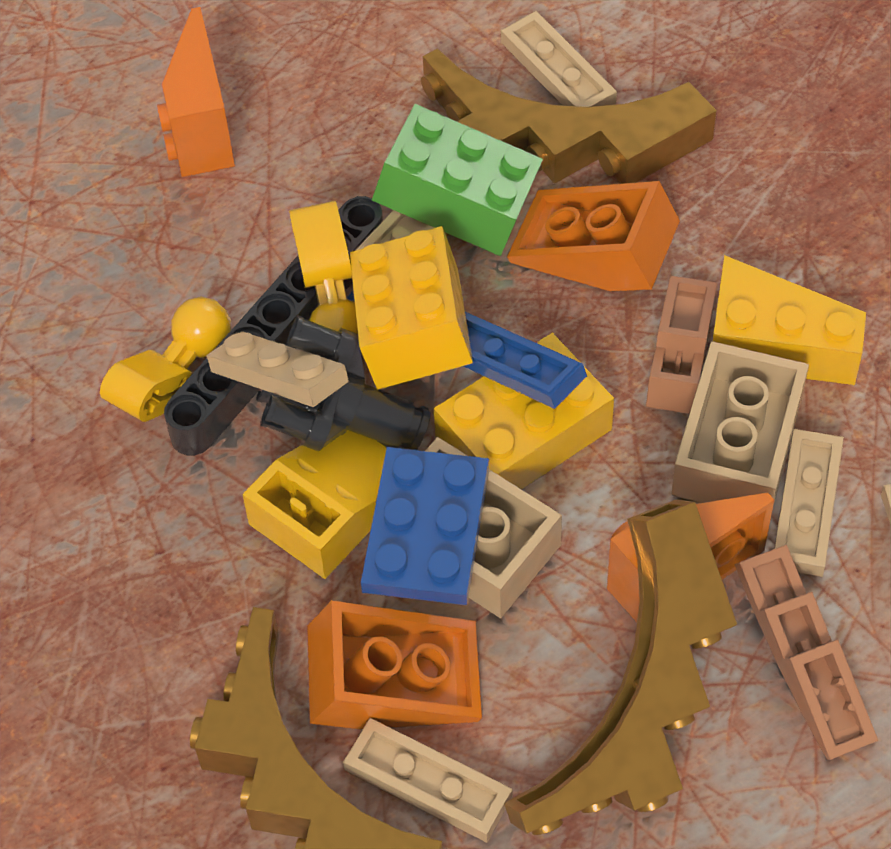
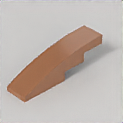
M787 544L734 564L777 665L826 759L831 760L878 741L839 640H831L813 592H805Z

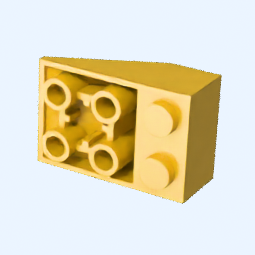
M349 430L326 445L319 452L300 445L276 459L242 494L249 525L326 579L371 531L387 447L374 439Z

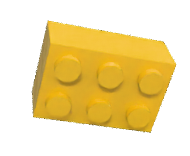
M443 226L426 231H416L405 237L380 244H371L363 249L350 252L359 347L377 390L473 363L459 272Z
M553 332L537 342L544 347L580 362ZM586 368L587 377L555 409L483 376L434 408L435 439L437 437L467 456L489 458V469L522 490L612 430L614 397Z

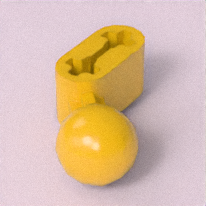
M336 201L289 210L305 288L315 286L319 306L312 312L309 321L335 331L344 328L358 334L355 302L347 299L343 281L352 278V271Z
M202 296L186 300L174 312L171 320L173 341L165 352L161 355L154 350H146L115 363L103 378L100 387L101 398L142 422H147L163 415L167 402L193 374L188 368L195 358L207 357L231 331V319L227 310L216 300Z

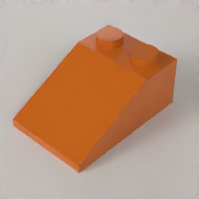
M201 7L191 8L162 82L166 103L157 104L162 131L172 130V133L163 134L169 161L178 159L182 177L235 167L224 103Z
M660 181L538 190L507 258L510 263L607 291L652 290L680 219Z
M768 492L696 504L722 580L736 571L734 564L755 557L765 551L774 499ZM626 521L616 529L610 539L607 590L637 623L640 603L638 563L629 524Z
M331 600L307 625L310 724L364 729L370 718L389 728L473 723L482 719L476 621Z

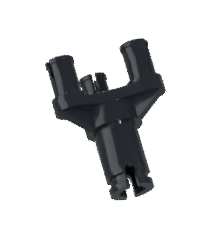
M298 315L290 329L287 346L296 347L314 355L344 364L349 382L314 407L265 390H259L256 401L267 403L262 414L260 426L268 427L302 440V446L318 452L337 437L346 433L347 430L395 448L403 446L405 449L418 450L429 425L431 415L429 408L425 406L417 408L413 405L414 402L380 389L377 390V388L365 384L362 355L357 333L344 328L335 331Z

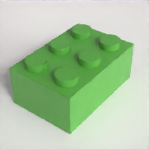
M414 104L384 162L372 201L435 228L443 226L445 233L501 256L543 159L437 112Z

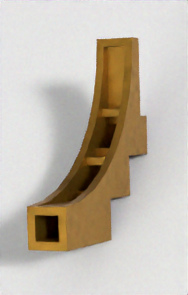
M438 48L422 56L424 76L421 77V84L423 90L430 100H437L446 110L448 118L542 158L543 160L538 171H543L554 184L597 160L604 172L609 176L614 175L621 184L637 183L707 144L714 137L717 110L690 82L660 95L625 104L595 107L551 105L519 98L484 84L457 67Z
M673 500L627 519L637 556L640 600L635 641L621 686L604 717L577 752L541 783L504 803L511 824L525 833L532 832L533 835H541L554 831L562 826V818L580 810L582 813H592L608 807L613 802L612 796L615 797L617 802L634 811H652L664 806L668 802L667 796L683 789L662 727L665 730H674L687 726L695 721V713L710 707L690 646L692 649H698L715 644L722 639L720 632L737 625L695 502Z
M253 607L249 625H241L237 635L236 655L240 656L236 673L229 672L227 675L223 694L224 701L207 699L203 717L196 716L192 724L190 748L195 749L201 769L245 776L241 791L240 807L241 809H246L251 829L299 837L295 849H443L442 841L401 831L361 812L328 787L301 756L282 722L276 702L274 663L279 633L274 610Z

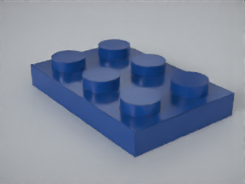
M392 447L386 448L361 578L362 593L467 605L489 473V458Z

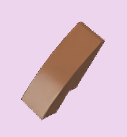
M670 276L649 376L646 407L690 414L703 371L717 290L716 282Z

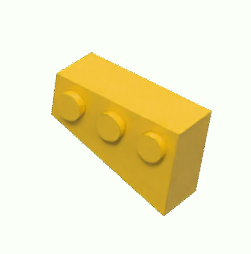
M724 255L713 342L809 364L806 379L855 385L863 353L866 312Z

